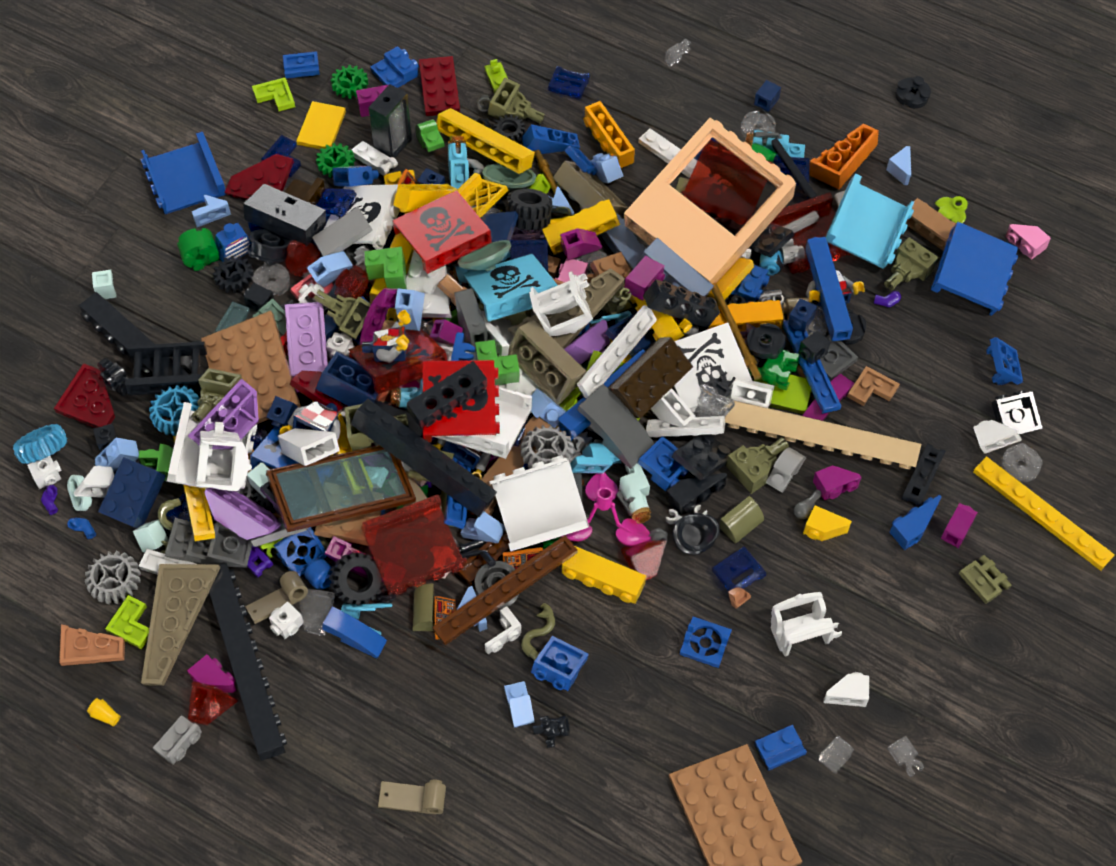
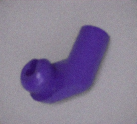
M893 291L886 297L876 295L874 304L892 307L901 300V295L898 291Z
M49 485L41 498L42 504L50 515L58 512V508L54 504L58 489L54 485Z

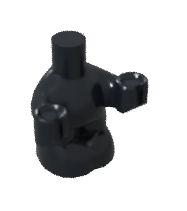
M566 715L559 718L540 717L541 725L533 726L535 735L544 733L547 737V748L555 747L556 736L570 735V726Z

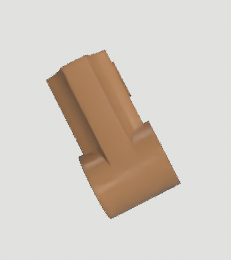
M449 274L437 285L451 299L455 306L454 292L467 289L464 286L462 287Z

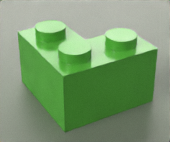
M402 247L364 251L365 268L369 280L384 278L387 288L407 289L406 264Z
M495 340L475 342L476 360H494V368H498L499 379H495V385L519 382L520 370L517 354L497 357Z

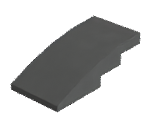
M604 384L579 405L577 410L591 422L589 427L604 439L602 444L630 469L654 445L646 430L631 411Z
M175 518L164 557L207 565L227 563L228 567L247 568L252 542L251 539L246 540L239 537L229 528L223 527L218 521H216V524L213 523L215 538L194 541L191 521Z

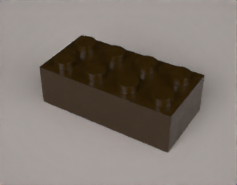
M660 337L608 389L620 399L635 418H641L693 368V365L671 337Z

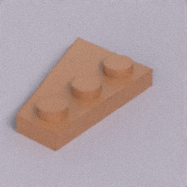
M61 624V666L124 660L125 640L123 638L103 633L87 632V630L80 628L73 629Z

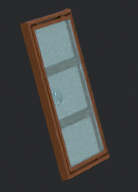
M380 445L328 456L307 466L297 463L266 470V476L287 533L416 502L415 494L401 460Z

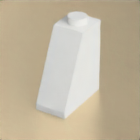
M295 428L278 435L282 454L304 466L340 451L334 432Z

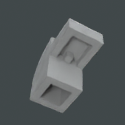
M790 447L786 448L775 462L766 483L783 493L793 475H796L800 470L806 457Z

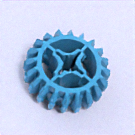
M178 385L174 389L169 386L166 392L161 389L162 394H155L156 400L151 401L152 407L149 408L152 424L159 432H164L167 436L170 433L175 437L177 435L184 404L181 403V400L192 404L191 411H196L199 407L197 402L200 399L193 390H188L185 386L180 389ZM162 416L171 418V421L162 419Z
M58 424L39 427L16 441L13 445L14 454L21 463L29 464L31 462L35 463L38 460L41 461L65 446L67 443L66 433Z

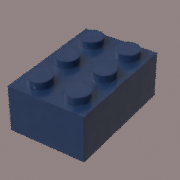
M336 351L322 372L316 390L348 406L363 404L367 399L376 404L384 390L388 377Z
M123 457L98 512L135 528L142 526L146 522L166 475Z

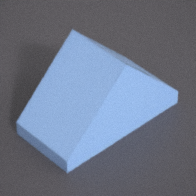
M906 146L891 157L886 169L903 185H908L911 177L910 146Z

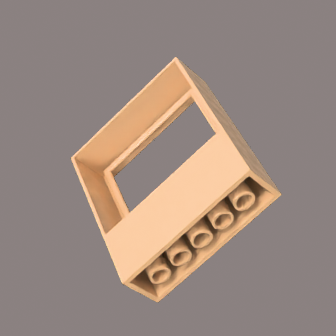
M709 118L625 211V227L648 245L656 238H659L711 284L717 283L794 197L796 183L790 175L783 174L777 165L766 161V158L761 153L753 151L748 143L740 141L734 132L723 128V125L718 120L714 121L712 118ZM711 138L715 139L777 187L735 236L670 186L672 181Z

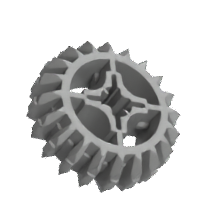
M542 425L541 429L535 426L533 431L529 430L527 436L524 435L520 447L523 462L528 464L529 469L532 468V464L541 461L544 464L552 462L551 458L561 455L563 459L568 458L571 463L574 455V445L571 442L570 436H566V431L560 432L559 427L552 429V425L549 428H545ZM533 446L536 447V450H537V453H536V454H535V453L533 452V450H532V447H533ZM558 446L561 448L562 454L558 452Z
M116 550L114 555L108 551L105 557L100 554L99 560L93 558L94 565H88L89 571L85 572V584L88 592L91 593L94 599L97 598L101 603L106 601L110 605L112 600L118 604L119 599L122 598L125 601V596L127 595L133 597L132 590H138L137 584L141 583L139 577L141 572L138 563L134 562L133 557H128L125 552L120 555ZM128 571V576L123 582L122 580L126 576L125 573ZM103 573V577L100 579V582L98 583V579L100 575Z

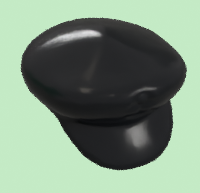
M702 513L688 514L675 523L672 530V538L676 547L681 552L688 555H697L713 546L720 532L719 524L710 515Z

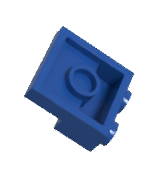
M398 46L386 52L383 60L370 66L371 72L383 85L391 84L399 88L418 77V63L415 59L410 60L405 49L401 50Z
M754 265L750 273L728 297L734 295L741 296L746 299L745 302L747 303L759 300L763 293L762 287L767 286L770 279L768 270Z
M662 436L638 460V464L652 474L651 480L664 491H667L669 487L671 488L680 481L678 480L680 476L685 478L689 471L672 458L674 451L678 448Z
M552 636L534 661L531 673L538 680L551 682L558 690L565 689L568 691L576 680L578 672L588 659L589 654Z

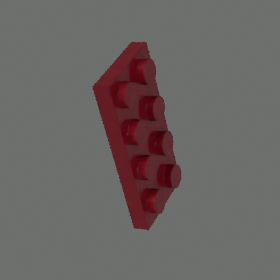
M453 56L419 59L426 116H436L450 108L460 113Z

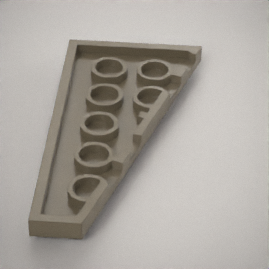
M611 268L591 279L589 286L584 288L587 296L585 300L589 305L593 318L625 283V278ZM579 305L561 313L547 314L546 317L550 326L553 327L584 313ZM535 314L532 317L528 316L523 319V322L517 326H511L508 328V331L515 335L518 327L533 320L542 328L543 326ZM585 326L578 329L576 333L551 337L564 349Z
M159 564L141 684L149 686L165 685L221 568L219 565Z

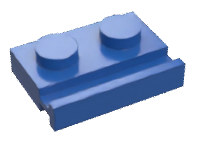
M317 51L283 55L286 79L320 75Z
M793 725L754 742L768 771L807 753Z

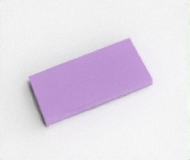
M319 302L286 304L288 357L292 378L302 370L323 372L328 365L323 305Z

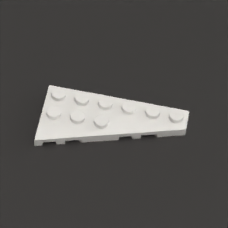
M414 250L406 282L407 290L425 293L422 317L452 318L449 305L450 298L437 287L438 283L447 275L446 265L427 274L423 269L422 259Z

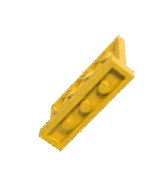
M474 173L457 191L471 207L476 205L472 209L481 218L508 191V188L505 185L484 180L480 174ZM488 194V196L479 198V196Z

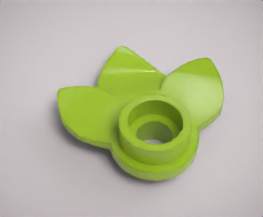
M943 197L935 202V205L940 208L938 212L952 222L963 224L966 219L965 211L968 206L967 200L964 197Z
M576 387L559 405L566 412L577 403V398L582 393L579 387Z

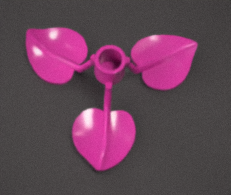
M605 472L595 474L585 489L586 496L590 500L596 501L587 519L588 524L591 522L597 508L602 511L611 508L616 526L619 527L616 531V538L620 543L626 546H636L651 539V536L649 537L650 532L639 521L627 518L620 524L615 510V503L612 502L617 497L618 487ZM589 525V528L566 534L570 541H583L592 534V527Z

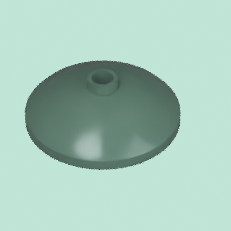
M499 163L486 166L482 172L485 180L507 186V192L528 188L536 179L535 173L530 169L518 174Z
M509 240L492 242L461 257L458 260V265L463 269L473 271L493 270L496 268L495 265L501 262L511 249V243Z

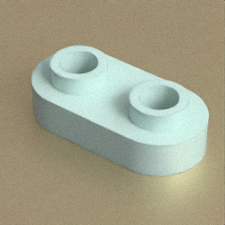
M71 475L67 488L73 507L77 511H86L91 506L92 498L74 496L75 490L84 480V477L81 475Z

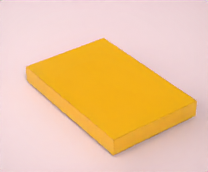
M312 101L297 138V145L315 149H326V145L331 147L340 129L346 108Z

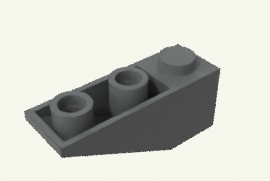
M473 289L454 292L459 327L463 328L464 343H469L475 347V342L488 341L487 328Z

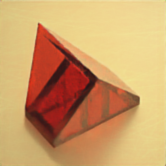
M646 541L635 546L624 547L621 549V552L630 568L646 575V580L657 576L667 541Z
M193 681L188 720L208 726L209 723L236 704L238 700L213 685Z

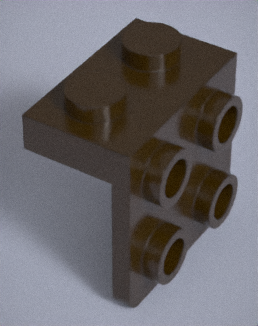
M318 177L312 185L294 179L285 193L317 206L326 194L324 180Z

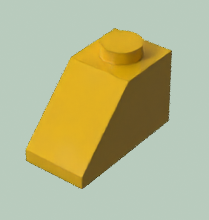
M814 506L803 534H806L811 539L824 541L848 533L852 521Z

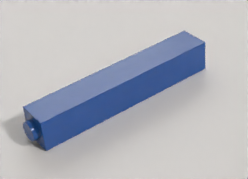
M826 237L808 239L805 251L816 289L820 291V303L831 341L850 339L853 327Z
M642 349L610 375L604 382V385L608 388L646 351ZM585 397L558 418L559 429L562 432L566 431V436H570L571 441L591 424L577 410L579 405L587 399Z

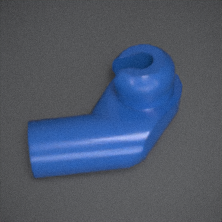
M69 519L67 525L70 529L84 532L87 539H92L96 536L95 530L87 519Z

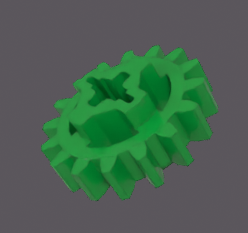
M351 65L348 68L342 66V70L336 69V74H332V90L336 91V95L341 94L342 98L348 96L351 99L353 95L357 98L356 90L367 89V85H369L367 73H364L363 68L358 70V66L351 68Z
M333 143L331 147L326 145V149L321 148V153H317L316 163L318 170L322 171L323 175L328 173L329 178L333 176V168L354 166L355 157L353 151L349 150L348 146L343 148L342 143L338 146Z

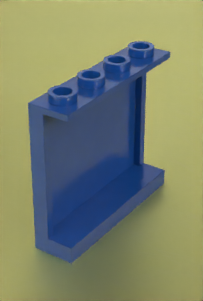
M957 222L950 230L931 290L938 293L942 288L991 309L989 315L992 316L996 311H1000L1004 301H1002V297L1008 290V285L1006 284L1013 274L1011 268L1017 261L1018 255L1016 253L1018 247Z

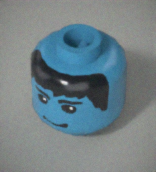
M778 251L771 258L761 254L759 267L767 269L768 275L778 274L783 269L784 257L782 252Z

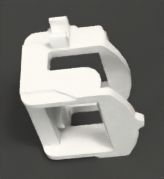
M572 271L568 272L570 281L538 293L534 287L530 288L531 292L529 294L533 311L540 320L544 330L550 336L576 333L578 329H581L593 319L589 305L585 300L587 296L584 288L589 286L585 273L577 276ZM579 305L584 313L553 327L550 326L546 317L547 314L561 313Z
M215 422L214 430L209 432L200 431L196 486L238 491L244 483L248 471L252 468L249 463L247 450L244 443L240 440L238 433L223 431V422ZM212 445L233 446L230 475L210 473L211 464H207L208 456H212Z
M821 592L798 594L793 598L774 605L772 608L771 630L778 648L783 652L784 656L789 655L791 646L794 643L822 635L825 644H829L831 640L840 637L842 631H834V628H837L839 623H833L831 618H824L826 606ZM814 601L812 613L782 621L780 611Z

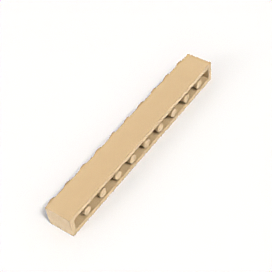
M729 400L725 423H728L727 427L739 429V426L747 428L746 431L758 434V430L766 432L765 436L777 438V435L785 436L784 439L786 441L795 443L796 439L804 441L803 445L815 447V444L823 445L822 449L834 452V448L842 450V454L853 456V453L861 454L860 458L871 461L873 457L879 458L880 463L888 465L896 462L900 463L899 467L911 469V466L916 467L921 448L920 443L735 400Z

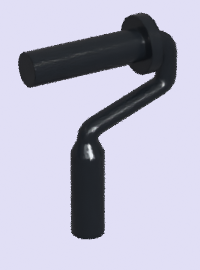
M474 540L464 545L460 542L454 552L458 558L481 555L490 567L496 564L494 558L487 551L477 550L468 552L484 546L487 543L486 541Z

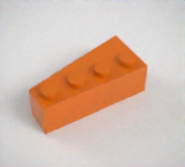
M862 124L849 133L844 140L836 142L834 147L823 151L817 159L813 158L810 160L809 175L834 188L840 189L878 145L879 130Z

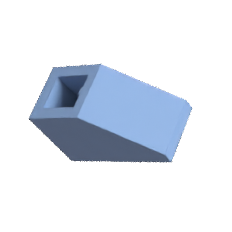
M600 153L594 155L593 159L590 160L597 168L596 175L602 182L610 183L623 177L617 156Z
M341 251L319 258L308 266L307 269L314 280L325 288L354 266L346 253Z
M397 289L395 304L397 316L399 312L406 310L411 318L408 325H403L405 329L420 331L425 293L415 290Z
M115 438L95 458V465L112 467L113 472H116L123 457L135 462L139 459L136 441Z

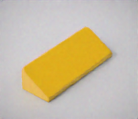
M739 258L716 283L724 300L754 268L753 260ZM711 290L706 297H711L716 301Z

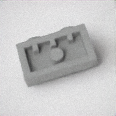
M181 715L153 749L174 765L176 761H180L185 756L189 746L199 740L202 731L199 725L191 723Z

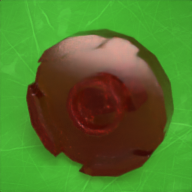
M294 240L288 245V255L286 256L285 264L293 275L304 276L303 273L309 271L307 267L321 258V252L313 243L306 247L303 243Z
M352 266L353 268L350 270L347 268L343 270L335 281L337 288L334 292L336 296L340 295L343 298L352 297L355 299L358 296H363L367 300L371 291L367 286L368 274L358 266Z

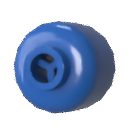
M323 559L312 560L307 564L304 576L315 589H326L332 583L329 579V575H332V571H330L332 567Z

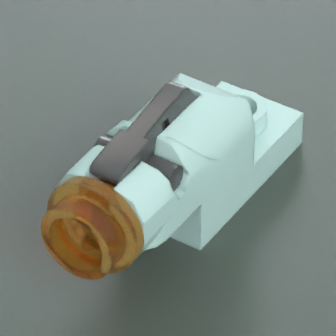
M637 463L632 469L625 465L628 475L620 478L617 498L636 523H644L651 518V511L646 496L649 495L650 485L641 465Z

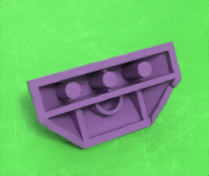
M601 320L564 348V350L579 364H583L587 360L589 362L593 350L603 353L606 350L604 347L610 343L609 337L605 334L608 329L607 321Z
M241 379L188 437L199 445L200 431L209 432L215 429V422H223V431L238 433L240 440H242L259 421L257 391ZM212 445V449L233 450V446Z
M211 487L205 489L204 493L214 519L221 523L223 527L235 532L239 537L248 540L267 535L280 528L281 524L274 514L236 491Z

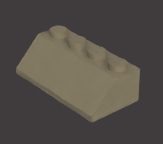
M564 161L553 177L558 182L557 185L561 189L566 190L572 200L580 204L579 207L582 210L608 199L615 213H618L619 216L628 209L596 175L583 172L575 162Z
M535 320L518 327L509 346L508 355L517 354L519 367L559 405L577 387V383L587 371Z

